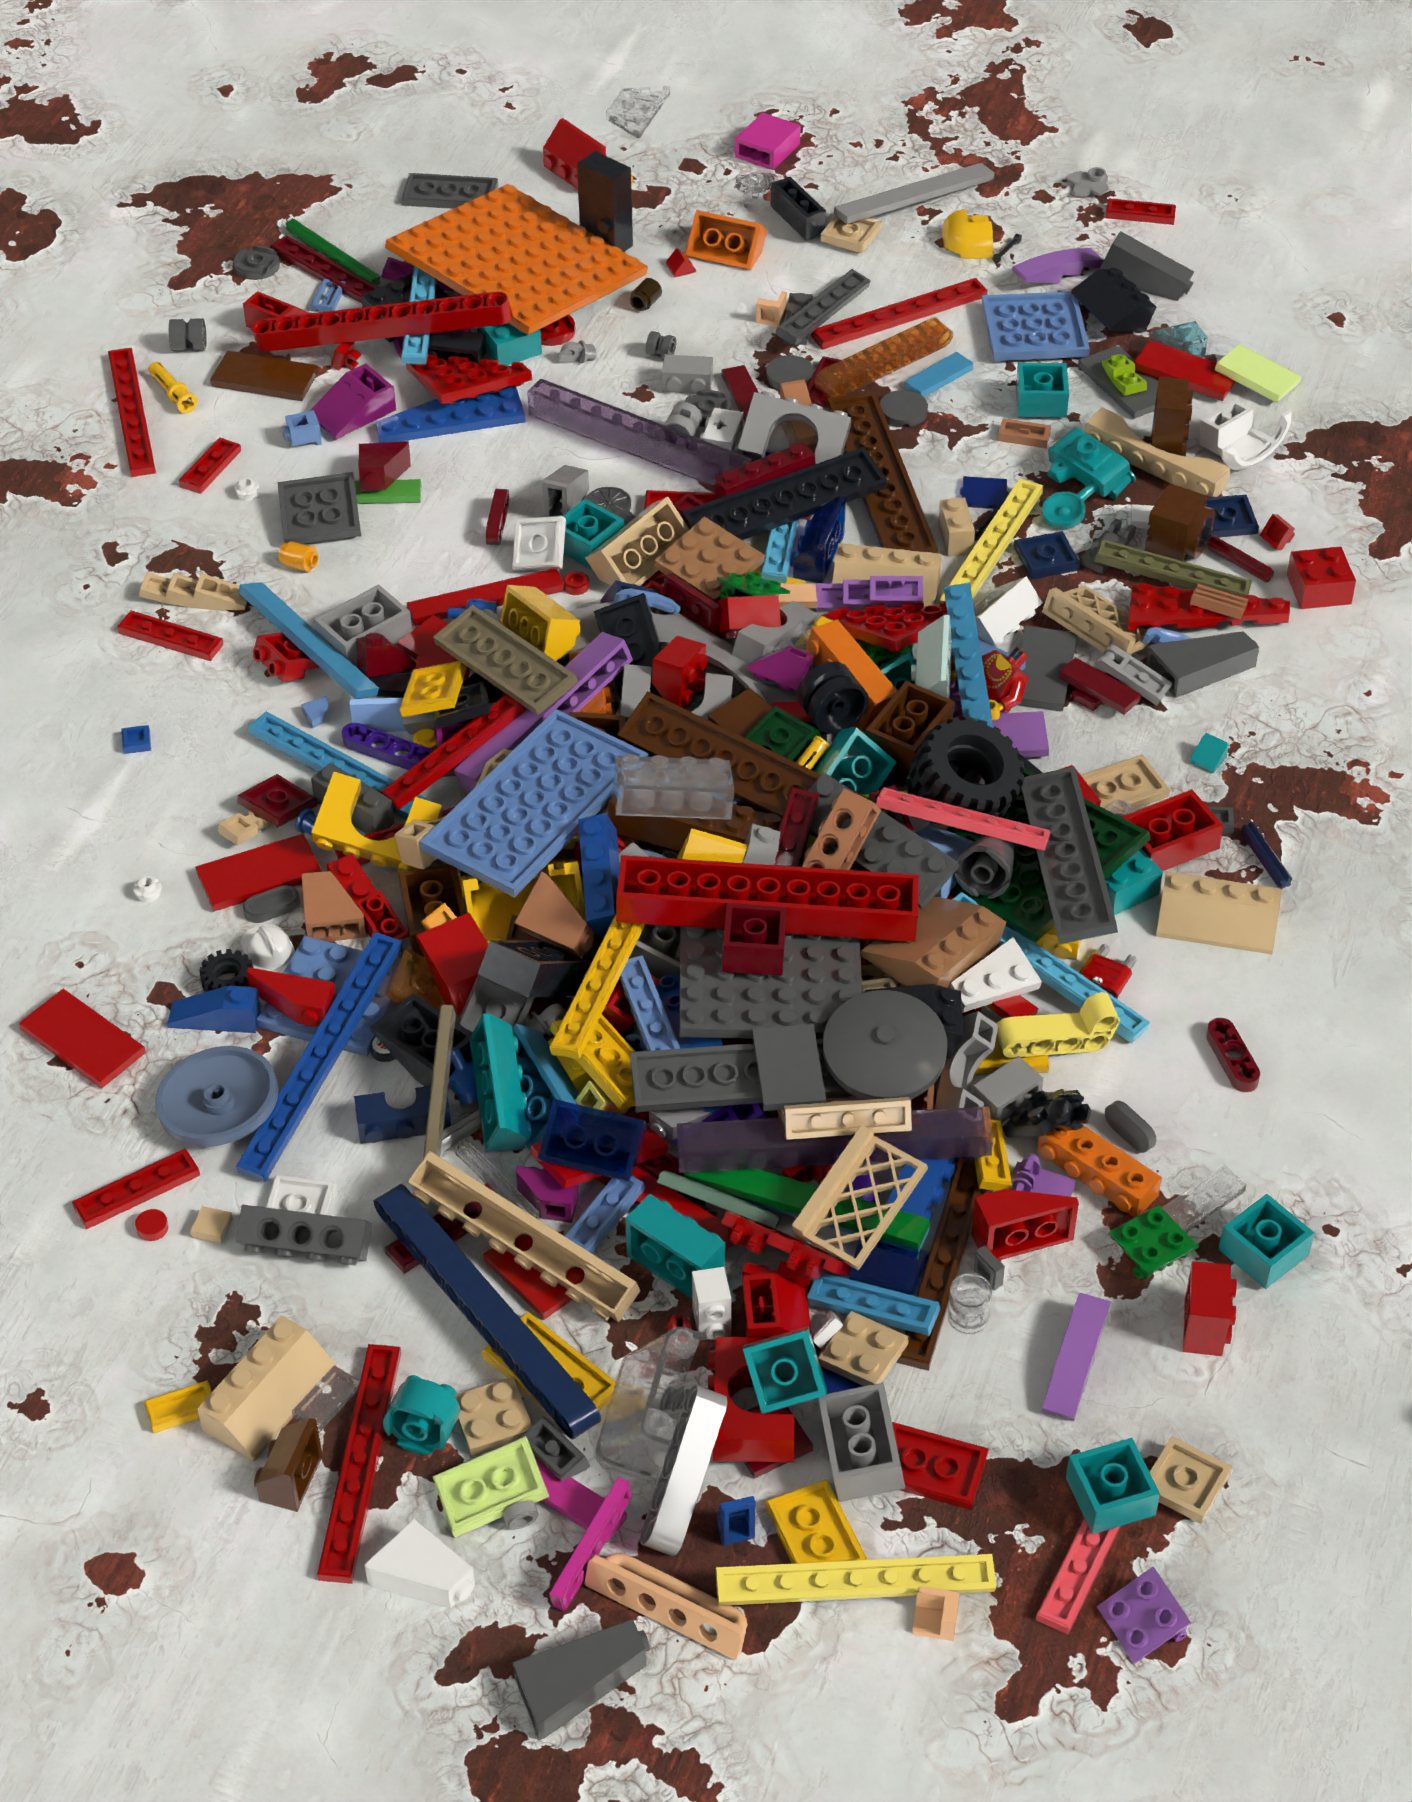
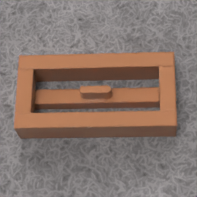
M1003 418L998 433V441L1047 448L1051 434V425Z
M1197 584L1190 601V605L1240 620L1248 603L1247 598Z

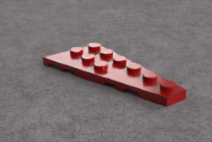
M1147 583L1132 584L1127 631H1136L1137 626L1149 625V628H1160L1165 624H1172L1175 628L1215 627L1218 625V622L1230 621V625L1235 626L1241 625V622L1244 620H1252L1256 624L1288 623L1290 601L1278 597L1267 599L1258 598L1255 595L1240 596L1248 599L1246 609L1240 620L1190 605L1195 589L1183 590L1174 586H1167L1165 588L1155 587Z

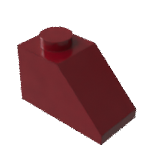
M369 633L366 637L356 638L357 668L367 678L416 669V662L384 635Z

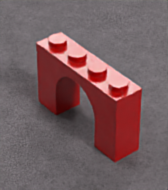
M716 1337V1349L709 1350V1370H715V1375H708V1389L727 1397L726 1411L713 1448V1461L794 1463V1414L751 1413L739 1408L731 1400L732 1396L739 1390L753 1385L743 1352L744 1345L766 1338Z

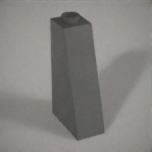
M1122 231L1119 232L1113 241L1100 269L1117 268L1123 272V276L1136 284V288L1139 291L1175 301L1179 300L1182 293L1187 295L1194 283L1190 281L1194 274L1193 270Z
M1244 631L1152 644L1148 646L1146 666L1173 683L1169 691L1177 698L1256 667L1259 646Z
M633 1619L513 1662L515 1682L538 1740L552 1734L646 1667V1652L650 1650L649 1642L644 1630H637Z

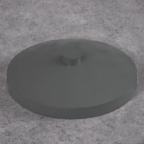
M876 990L856 995L835 1010L828 1020L824 1031L823 1056L830 1075L844 1090L863 1100L899 1097L915 1098L928 1090L936 1082L946 1062L947 1036L941 1020L928 1005L906 993Z

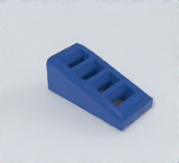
M754 1496L720 1504L716 1518V1528L722 1545L725 1546L755 1538Z

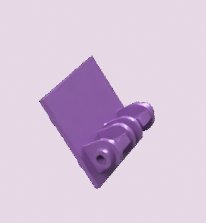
M1029 1154L1022 1159V1162L1017 1161L1011 1176L1012 1186L1010 1190L1071 1197L1077 1179L1041 1169L1039 1158L1034 1154Z
M1154 1566L1097 1606L1134 1664L1171 1638H1174L1176 1642L1183 1640L1187 1636L1185 1631L1187 1626L1192 1624Z

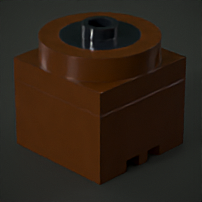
M1169 483L1149 514L1148 525L1150 527L1147 530V535L1149 536L1146 539L1145 551L1184 562L1188 556L1198 558L1204 551L1213 532L1215 510L1206 507L1208 496Z

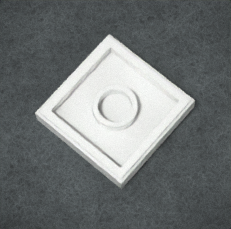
M563 516L516 519L512 569L515 571L562 569L566 518Z
M275 1175L265 1207L329 1215L337 1190L336 1182ZM272 1224L266 1232L279 1233V1227L277 1224ZM303 1228L298 1232L297 1236L310 1237V1231L308 1228Z

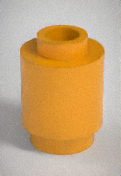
M292 541L283 543L278 553L279 561L286 567L307 572L315 568L319 561V555L315 547Z

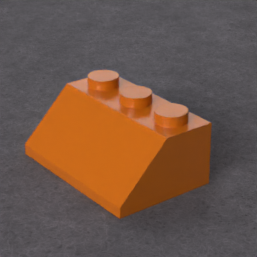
M696 210L685 255L751 270L762 253L768 229L760 223Z

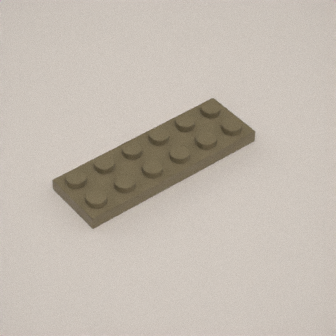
M471 605L433 636L437 646L537 716L578 683L574 673L474 605Z

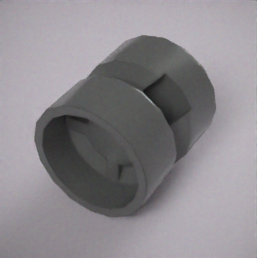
M204 318L190 319L189 322H185L184 319L169 320V343L172 351L186 350L187 347H190L192 350H206L207 334Z

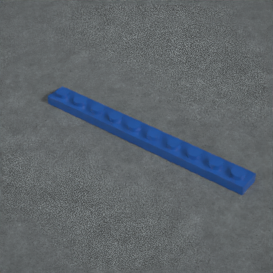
M377 932L373 934L278 1094V1099L272 1113L258 1128L237 1163L238 1173L266 1182L402 950L401 940Z

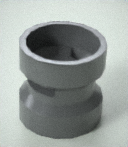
M655 331L649 333L645 349L647 355H661L662 358L665 357V354L674 355L676 349L675 336H661L659 332Z

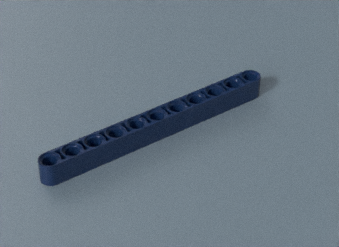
M399 1184L373 1200L374 1207L384 1223L570 1439H575L601 1422V1415L593 1401L403 1184Z

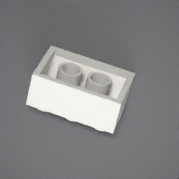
M1027 576L994 588L974 605L980 640L997 647L1005 641L1003 637L1006 634L1009 635L1021 627L1019 625L1021 621H1026L1036 614L1035 609L1043 602Z

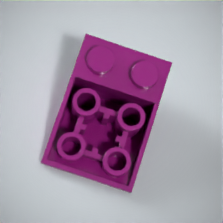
M365 363L346 372L311 410H314L320 427L334 439H338L396 411L394 386Z

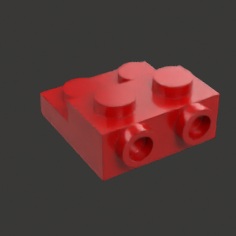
M282 632L257 636L253 649V658L258 663L262 662L272 677L277 676L282 682H291L292 680L304 679L306 669L314 670L320 668Z

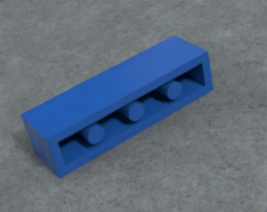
M603 813L578 819L586 921L597 936L606 935L616 915V897L620 871L617 829L607 814Z
M927 1117L909 1155L927 1164L928 1169L901 1207V1211L928 1218L931 1224L933 1218V1211L931 1210L934 1204L939 1206L944 1193L942 1186L945 1181L950 1182L955 1169L953 1162L955 1158L960 1159L965 1148V1142L961 1141V1127ZM908 1164L904 1165L898 1180L912 1177L916 1169ZM896 1188L892 1190L886 1204L894 1203L897 1199Z

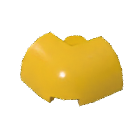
M966 209L953 212L945 219L941 234L946 251L951 250L961 254L963 259L993 257L992 222L989 221L988 216H967Z

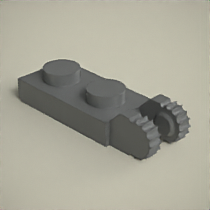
M1115 519L1110 524L1108 531L1105 530L1080 558V565L1103 575L1110 566L1094 562L1101 539L1127 546L1135 535L1136 526L1129 525L1124 530L1122 536H1119L1117 534L1122 527V521Z

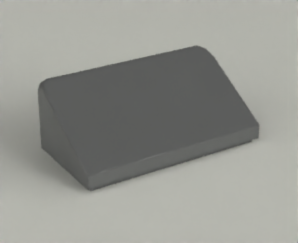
M544 1416L519 1437V1439L527 1437L533 1454L561 1481L586 1471L591 1467L586 1456Z

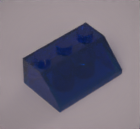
M840 495L821 506L814 512L812 519L807 520L804 536L800 535L797 552L793 551L790 559V567H793V578L824 583L836 556L838 543L842 542L845 535L846 496Z
M553 1099L537 1160L630 1182L641 1154L648 1126L645 1120Z

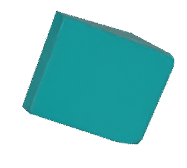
M1205 733L1189 762L1214 773L1227 758L1229 744L1213 735Z

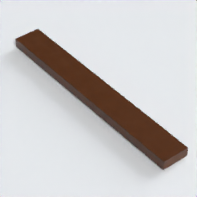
M963 1157L958 1159L916 1297L939 1302L940 1312L930 1336L908 1330L905 1331L904 1335L908 1336V1345L897 1360L899 1364L927 1371L930 1369L971 1232L975 1197L982 1195L983 1189H979L974 1160Z

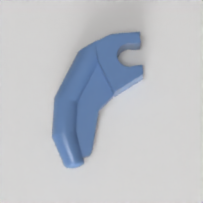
M630 588L615 594L614 603L644 593L649 607H655L675 614L680 611V606L672 599L658 593Z
M1153 627L1146 632L1142 643L1145 645L1147 642L1158 644L1193 638L1180 632Z

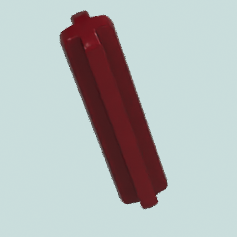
M1212 536L1206 545L1210 551L1264 582H1269L1274 576V571L1271 567L1217 536Z

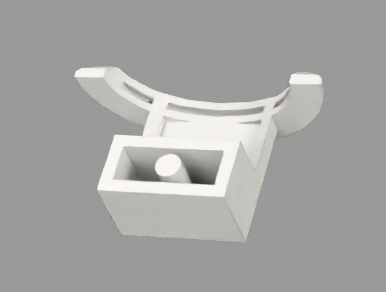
M1233 400L1200 420L1199 445L1221 456L1224 464L1231 469H1246L1266 458L1279 446L1290 427L1292 410L1281 414L1279 425L1271 437L1252 427V408Z

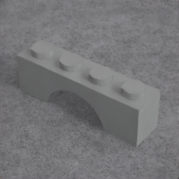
M792 601L780 608V627H763L750 624L738 631L732 655L750 664L755 659L788 645L794 646L805 632L814 625L819 614Z
M979 1011L963 1016L964 1035L951 1058H946L933 1113L934 1119L961 1127L962 1135L978 1130L980 1127L984 1102L972 1095L971 1083L978 1066L994 1051L998 1025Z

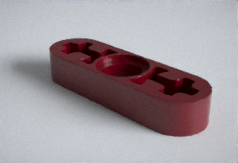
M495 489L486 526L487 545L501 544L509 508V489Z
M1226 1018L1211 1020L1208 1024L1206 1039L1231 1084L1236 1090L1241 1092L1254 1091L1258 1087L1260 1070L1234 1024ZM1227 1051H1236L1241 1057L1232 1059L1226 1056L1225 1053Z

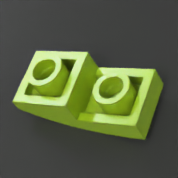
M1117 354L1109 359L1102 360L1105 372L1123 395L1127 396L1147 390V381L1135 373V363L1126 356Z

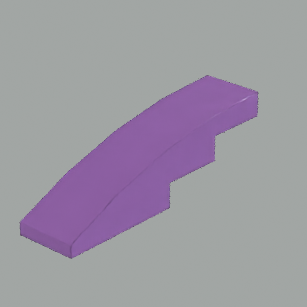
M1073 248L1031 258L1014 265L1012 271L1024 282L1060 283L1063 275L1080 276L1083 267L1100 268L1104 259L1091 248Z
M870 576V580H843V584L816 583V612L832 611L843 607H849V611L865 610V606L886 605V608L900 607L902 604L923 603V576Z
M1079 1292L1042 1407L1043 1412L1075 1421L1082 1393L1085 1390L1090 1369L1094 1363L1111 1301Z

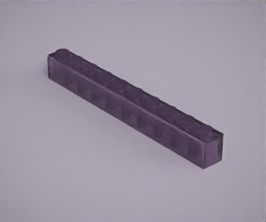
M539 379L527 391L528 412L530 416L711 486H714L715 476L752 462V459L544 379Z
M989 1107L911 1111L912 1131L873 1133L874 1136L918 1160L991 1156L994 1137ZM781 1118L677 1123L679 1173L731 1171L748 1168L758 1170L773 1167L792 1168L795 1166L835 1164L854 1135L786 1140L785 1127ZM877 1147L869 1157L870 1162L884 1163L889 1161L888 1153Z

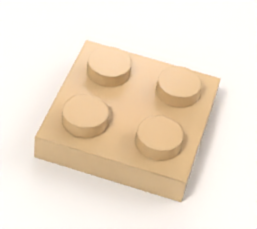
M835 215L822 231L820 241L851 250L852 252L863 253L882 229V221L866 218L846 224Z
M851 1311L843 1322V1326L833 1336L818 1357V1361L821 1367L862 1386L879 1384L883 1382L907 1347L908 1336Z
M514 1377L456 1394L455 1398L460 1406L458 1423L471 1457L516 1441L532 1427Z
M1171 1436L1150 1470V1474L1160 1492L1159 1503L1202 1524L1231 1475L1232 1466Z

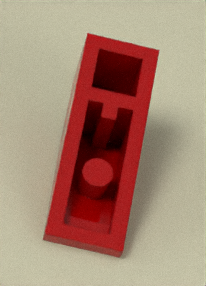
M250 967L247 970L249 987H257L258 995L261 999L298 1024L319 1027L336 998L334 982Z

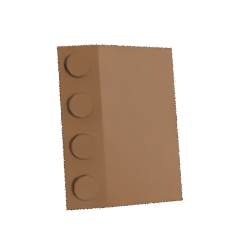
M934 896L923 910L918 908L915 942L875 939L861 950L860 956L904 986L935 984L949 988L952 981L979 963L999 946L1006 921L984 906Z

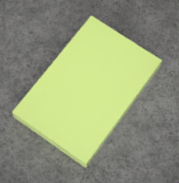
M1238 344L1219 360L1215 367L1217 372L1275 403H1278L1296 387L1302 377L1241 344Z
M526 1436L432 1476L450 1529L455 1538L502 1518L503 1512L515 1503L526 1500L536 1503L550 1497Z

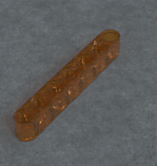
M936 317L930 318L822 369L816 375L814 384L829 398L842 397L946 347L953 338V331Z

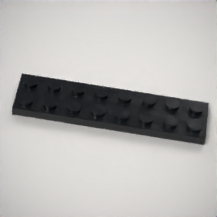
M865 447L682 511V518L689 527V530L702 518L706 517L737 538L744 540L887 488L888 480Z

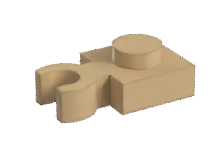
M249 811L247 816L238 813L218 823V833L235 845H239L257 836L258 829L267 828L269 822Z

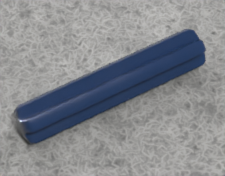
M1254 823L1244 824L1241 835L1272 880L1280 889L1289 887L1292 881L1291 875Z

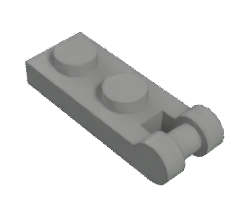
M1113 644L1108 645L1104 650V656H1100L1094 664L1096 669L1110 674L1126 686L1139 692L1141 696L1156 706L1173 684Z

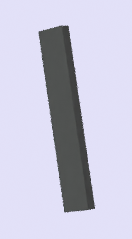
M851 269L778 326L775 334L793 346L797 345L866 290L871 280Z

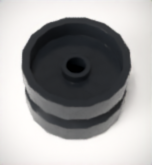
M827 662L815 667L800 682L797 691V700L802 708L810 716L818 729L828 734L839 733L841 729H847L856 724L864 715L869 704L868 693L854 677L849 668L840 662Z

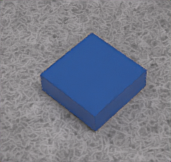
M149 725L121 728L124 754L151 751Z

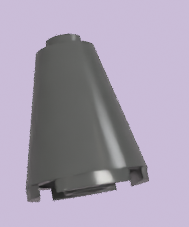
M982 835L962 851L956 859L959 868L955 873L956 880L962 889L976 897L979 894L988 896V898L1002 895L1009 887L1012 879L1015 843Z

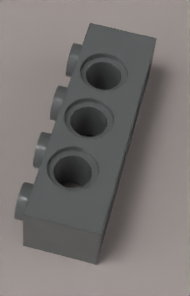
M242 1204L236 1243L245 1245L244 1251L263 1253L264 1248L276 1249L275 1255L294 1257L295 1252L307 1253L306 1259L325 1262L326 1256L338 1257L337 1263L356 1266L357 1260H367L372 1223L361 1219ZM272 1224H277L279 1227L278 1236L273 1240H268L266 1236L268 1227ZM303 1228H308L310 1231L309 1240L304 1244H299L297 1241L298 1232ZM338 1231L341 1234V1243L336 1248H330L328 1238L333 1232Z

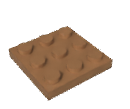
M704 517L656 558L654 567L666 575H675L716 602L722 599L720 591L723 588V582L718 581L717 577L728 576L729 573L745 575L748 571L754 572L764 563L765 555Z

